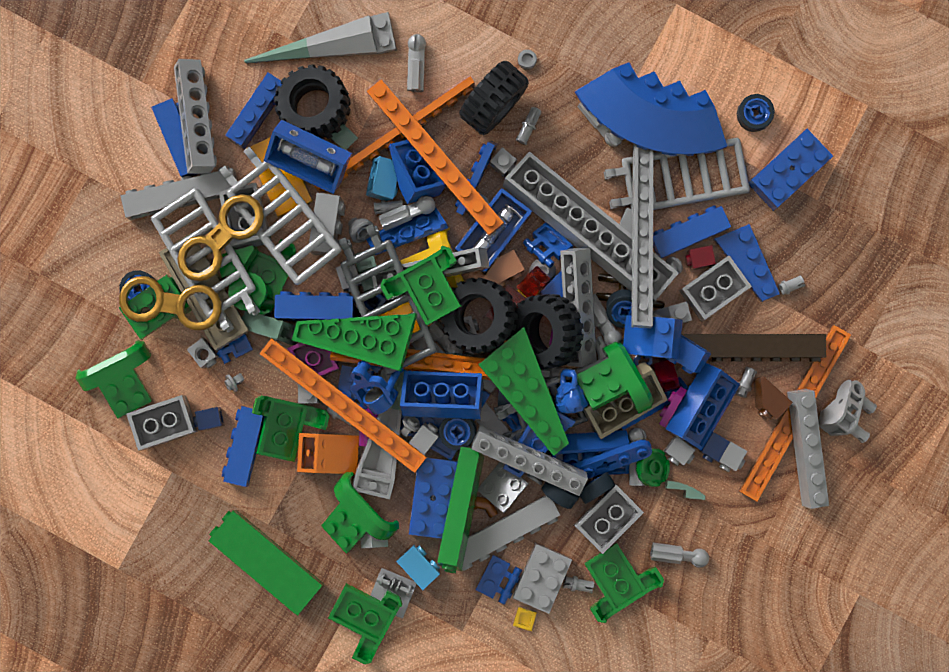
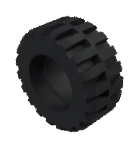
M501 61V63H498L486 74L470 93L459 111L460 117L480 135L488 134L519 101L529 85L528 78L509 61Z
M314 64L308 65V68L300 66L296 72L290 71L288 73L289 77H284L280 81L282 86L277 87L276 93L278 96L274 97L275 111L280 121L284 120L321 139L324 137L329 139L333 137L332 133L335 131L336 133L342 130L340 126L342 124L345 125L348 121L346 115H350L351 109L349 106L351 101L348 96L349 93L339 76H336L335 72L331 69L327 70L321 65L316 68ZM315 90L328 93V104L318 115L303 117L297 113L298 103L306 93Z
M468 278L466 282L460 281L457 283L458 287H452L462 307L440 319V324L444 325L442 331L444 335H448V340L461 350L478 354L494 352L496 348L504 344L505 340H509L512 337L510 333L516 329L517 325H514V320L518 319V314L514 310L517 308L516 303L511 300L513 298L512 295L496 282L484 278ZM476 298L489 300L494 309L493 322L489 329L482 334L469 332L464 323L465 309Z
M557 294L530 296L518 304V308L514 309L515 313L518 314V319L514 320V325L517 326L515 331L512 330L510 334L514 336L523 327L525 328L541 370L561 367L570 363L577 356L578 353L576 351H580L582 346L580 342L584 338V334H582L584 327L583 323L580 322L581 316L579 312L575 311L577 308L573 303H569L570 301L567 298ZM543 316L548 318L553 329V339L549 348L544 345L539 334V324Z

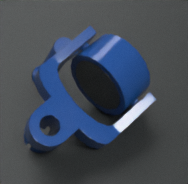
M359 361L357 367H354L351 373V378L354 381L351 390L364 409L368 408L373 414H381L394 404L399 393L394 389L400 373L404 370L402 368V371L393 372L388 382H386L384 378L371 376L368 373L370 369L368 362ZM372 386L366 392L363 389H361L364 387Z

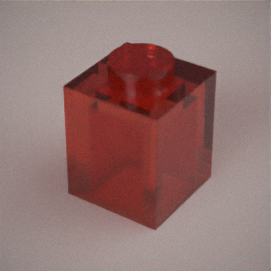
M536 266L516 288L528 298L535 296L551 278Z

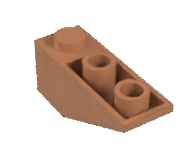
M512 250L496 259L484 276V279L496 282L504 287L506 285L505 282L509 279L515 281L523 276L521 273L525 269L515 251Z

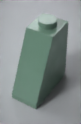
M248 311L244 312L242 319L250 332L293 346L298 343L292 340L295 330L294 325L262 314L253 316Z

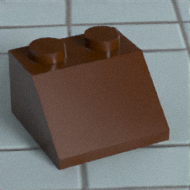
M764 376L755 378V407L759 410L758 414L764 420H778L793 402Z

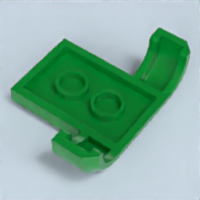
M290 244L280 253L287 261L297 253L294 244ZM258 251L247 272L255 273L266 284L268 290L267 298L264 304L259 307V314L266 315L273 311L275 295H280L288 275L275 258Z
M441 246V249L393 277L383 279L380 287L387 300L409 292L426 326L462 307L443 273L457 263L449 247Z
M136 340L128 349L86 370H77L75 378L82 390L88 391L99 387L117 419L152 402L150 394L135 370L136 367L151 357V352L144 341Z
M613 342L603 347L602 351L608 359L577 374V383L583 389V394L593 411L627 393L630 395L638 414L652 408L654 400L651 392L621 343Z
M261 395L257 397L254 401L252 414L263 415L265 419L256 454L295 462L299 445V433H302L303 425L326 430L330 417L328 412L320 408Z
M346 472L335 484L334 493L340 503L321 525L346 554L352 551L366 533L379 540H388L399 529V522L397 520L394 522L383 520L353 488L350 479L354 476L353 472Z
M617 543L611 545L603 554L599 553L584 563L604 594V597L590 607L597 621L601 623H606L611 616L648 592L663 587L664 579L656 567H651L637 575Z
M346 583L328 619L362 636L352 659L366 665L372 662L382 639L403 603L399 595L389 590L385 592L380 601Z

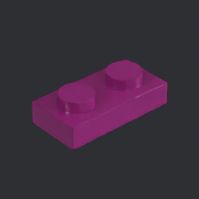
M680 387L677 392L673 391L668 399L671 402L669 407L664 406L659 415L662 417L659 423L661 426L666 428L677 410L678 405L687 392L683 387Z

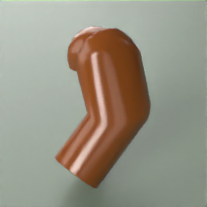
M476 497L474 510L478 508L484 509L490 518L498 514L494 505L487 498Z

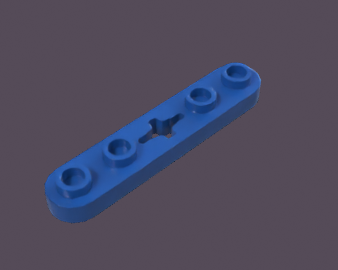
M638 440L574 463L572 466L586 471L589 479L649 457L652 454L651 443L647 440Z

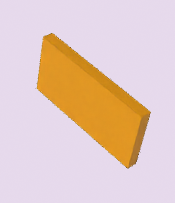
M270 138L250 146L262 163L264 162ZM268 168L259 175V178L264 185L275 175ZM281 170L306 204L313 202L304 181ZM278 183L267 192L270 201H274L286 189L281 183ZM292 197L275 209L278 218L297 206Z

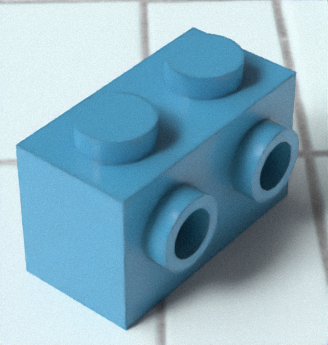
M379 156L374 158L372 162L366 196L385 201L392 200L398 191L393 161Z
M414 544L396 562L424 590L440 575V566L433 559L429 561L425 556L427 552L420 545L417 547Z

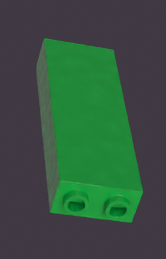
M467 447L460 448L437 561L445 572L456 574V571L462 572L484 462V456L481 453Z
M237 510L232 511V513L228 511L222 518L224 521L220 527L216 526L210 532L211 538L208 541L298 616L324 583Z

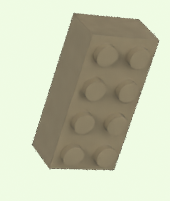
M645 361L636 367L653 397L652 408L638 414L628 393L594 411L588 403L583 411L600 439L668 400L653 369Z

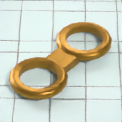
M244 194L232 196L220 208L219 224L207 236L192 237L184 242L177 258L179 269L184 276L194 281L210 279L216 275L221 267L223 259L222 250L233 239H248L259 231L263 223L264 214L258 200ZM238 203H248L255 211L254 223L245 231L232 230L228 225V212ZM198 244L210 246L214 255L213 264L202 273L192 272L186 262L187 253Z
M137 276L128 280L122 287L119 295V305L122 312L129 319L136 322H147L156 318L160 312L176 314L179 321L186 328L201 331L212 327L219 320L222 312V302L219 295L211 287L205 285H193L178 295L165 293L162 286L153 278ZM139 284L150 285L156 293L154 307L145 314L134 313L128 304L130 291ZM195 293H205L213 302L211 316L201 323L190 321L185 314L184 306L186 300Z

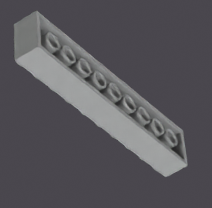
M528 152L507 175L502 187L577 248H590L591 259L628 290L632 291V234L531 152ZM654 252L653 304L679 273Z

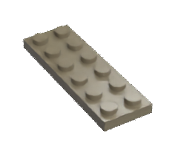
M182 238V239H180L179 241L175 242L174 245L177 244L178 242H180L181 240H183L184 238ZM198 244L192 247L187 253V258L202 249L201 246ZM165 248L160 251L161 258L180 291L183 292L186 288H189L186 280L169 250ZM205 256L188 268L194 273H200L211 266ZM216 274L208 280L200 281L197 285L212 287L219 283L220 279ZM225 288L217 293L221 302L229 298ZM194 294L191 295L186 301L199 323L206 321L208 318L205 316ZM208 298L206 302L210 309H213V302L211 298ZM234 305L224 310L235 329L230 332L223 331L219 321H217L212 327L203 330L215 351L249 332L247 325Z

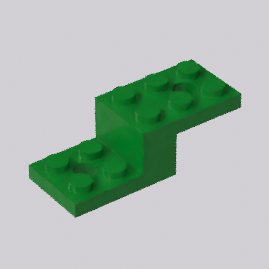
M165 275L157 281L165 293L178 295L182 293L173 277ZM149 286L128 301L130 309L137 314H141L144 308H150L151 310L156 303V293ZM186 301L184 306L185 314L192 311ZM122 312L140 340H143L173 318L179 320L176 314L160 312L156 318L147 322H136L129 319Z

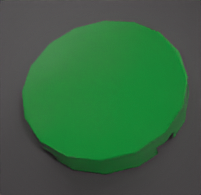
M247 272L256 287L250 296L259 308L266 301L268 290L261 277L255 273ZM242 278L229 285V298L246 287ZM242 299L233 304L238 309L247 311Z
M652 448V454L649 457L637 461L636 472L642 484L649 487H658L667 480L670 472V463L666 459L664 451Z

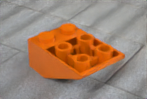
M299 433L297 472L333 474L353 472L356 474L359 436Z

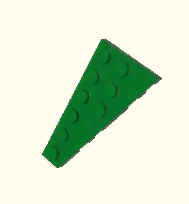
M418 314L297 321L292 340L402 371Z
M523 327L478 365L554 456L567 446L569 442Z

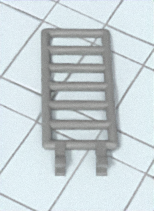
M727 139L726 143L727 147L734 146L742 187H730L724 152L721 149L716 151L723 190L712 192L705 154L700 153L697 156L705 193L693 195L686 155L677 154L686 197L676 199L667 158L675 156L654 152L653 160L660 159L668 200L656 202L653 187V210L749 193L750 186L740 139ZM633 156L622 159L623 167L606 169L603 172L605 180L625 176L628 197L611 199L609 201L610 209L629 205L632 209L633 178L630 164H633Z
M248 147L243 152L256 167L240 181H237L226 166L219 170L232 186L226 191V195L228 198L235 196L238 191L269 168L275 176L250 195L258 200L278 183H281L286 189L283 194L263 208L264 218L290 197L297 203V206L267 230L263 231L260 228L256 234L294 284L300 285L336 257L342 249L281 170L265 161L262 163L254 151ZM242 202L234 205L251 227L254 223L255 215L252 216L246 209L250 204ZM303 211L309 220L275 246L269 237ZM315 226L321 235L286 261L280 252ZM326 241L332 250L298 276L292 266Z
M198 188L192 189L151 217V221L177 266L179 250L184 242L192 237L205 235L219 224ZM196 198L200 207L168 228H164L160 221L162 218L191 199ZM204 213L209 223L174 245L169 236ZM229 243L224 248L228 255L223 257L220 268L232 261L237 271L211 288L218 293L239 278H242L246 287L222 302V312L218 321L222 330L227 332L235 328L224 310L241 299L249 314L255 316L260 313L259 308L250 296L256 287L232 245ZM207 245L187 258V266H191L213 252L210 246ZM209 266L208 268L204 269V270L201 271L200 273L205 272V271L208 270L211 266ZM183 275L189 287L197 285V283L200 282L190 280L189 278ZM195 293L194 296L205 316L209 318L213 309H210L206 300L210 297L205 293Z

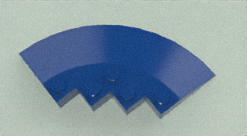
M628 62L611 69L575 91L582 105L597 118L601 125L603 124L609 128L615 136L622 140L626 139L636 144L639 148L651 149L671 156H676L677 154L693 156L700 153H712L727 147L715 106L706 90L689 96L681 81L663 87L655 71L638 78Z

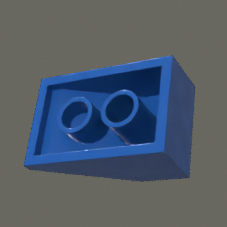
M407 140L390 144L389 149L398 186L406 203L417 202L422 196H440L446 185Z
M626 315L623 346L628 354L679 359L683 320L653 317V327L651 329L631 327V315Z

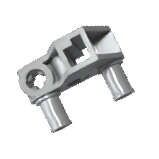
M846 380L839 387L836 399L820 412L819 427L830 436L851 434L861 443H864L869 439L870 433L858 425L861 410L863 409L870 415L876 410L877 405L865 397V389L859 381Z

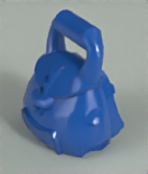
M563 369L561 372L560 386L557 388L554 403L558 412L576 413L583 411L588 405L583 389L577 385L575 370ZM566 377H571L572 382H566Z

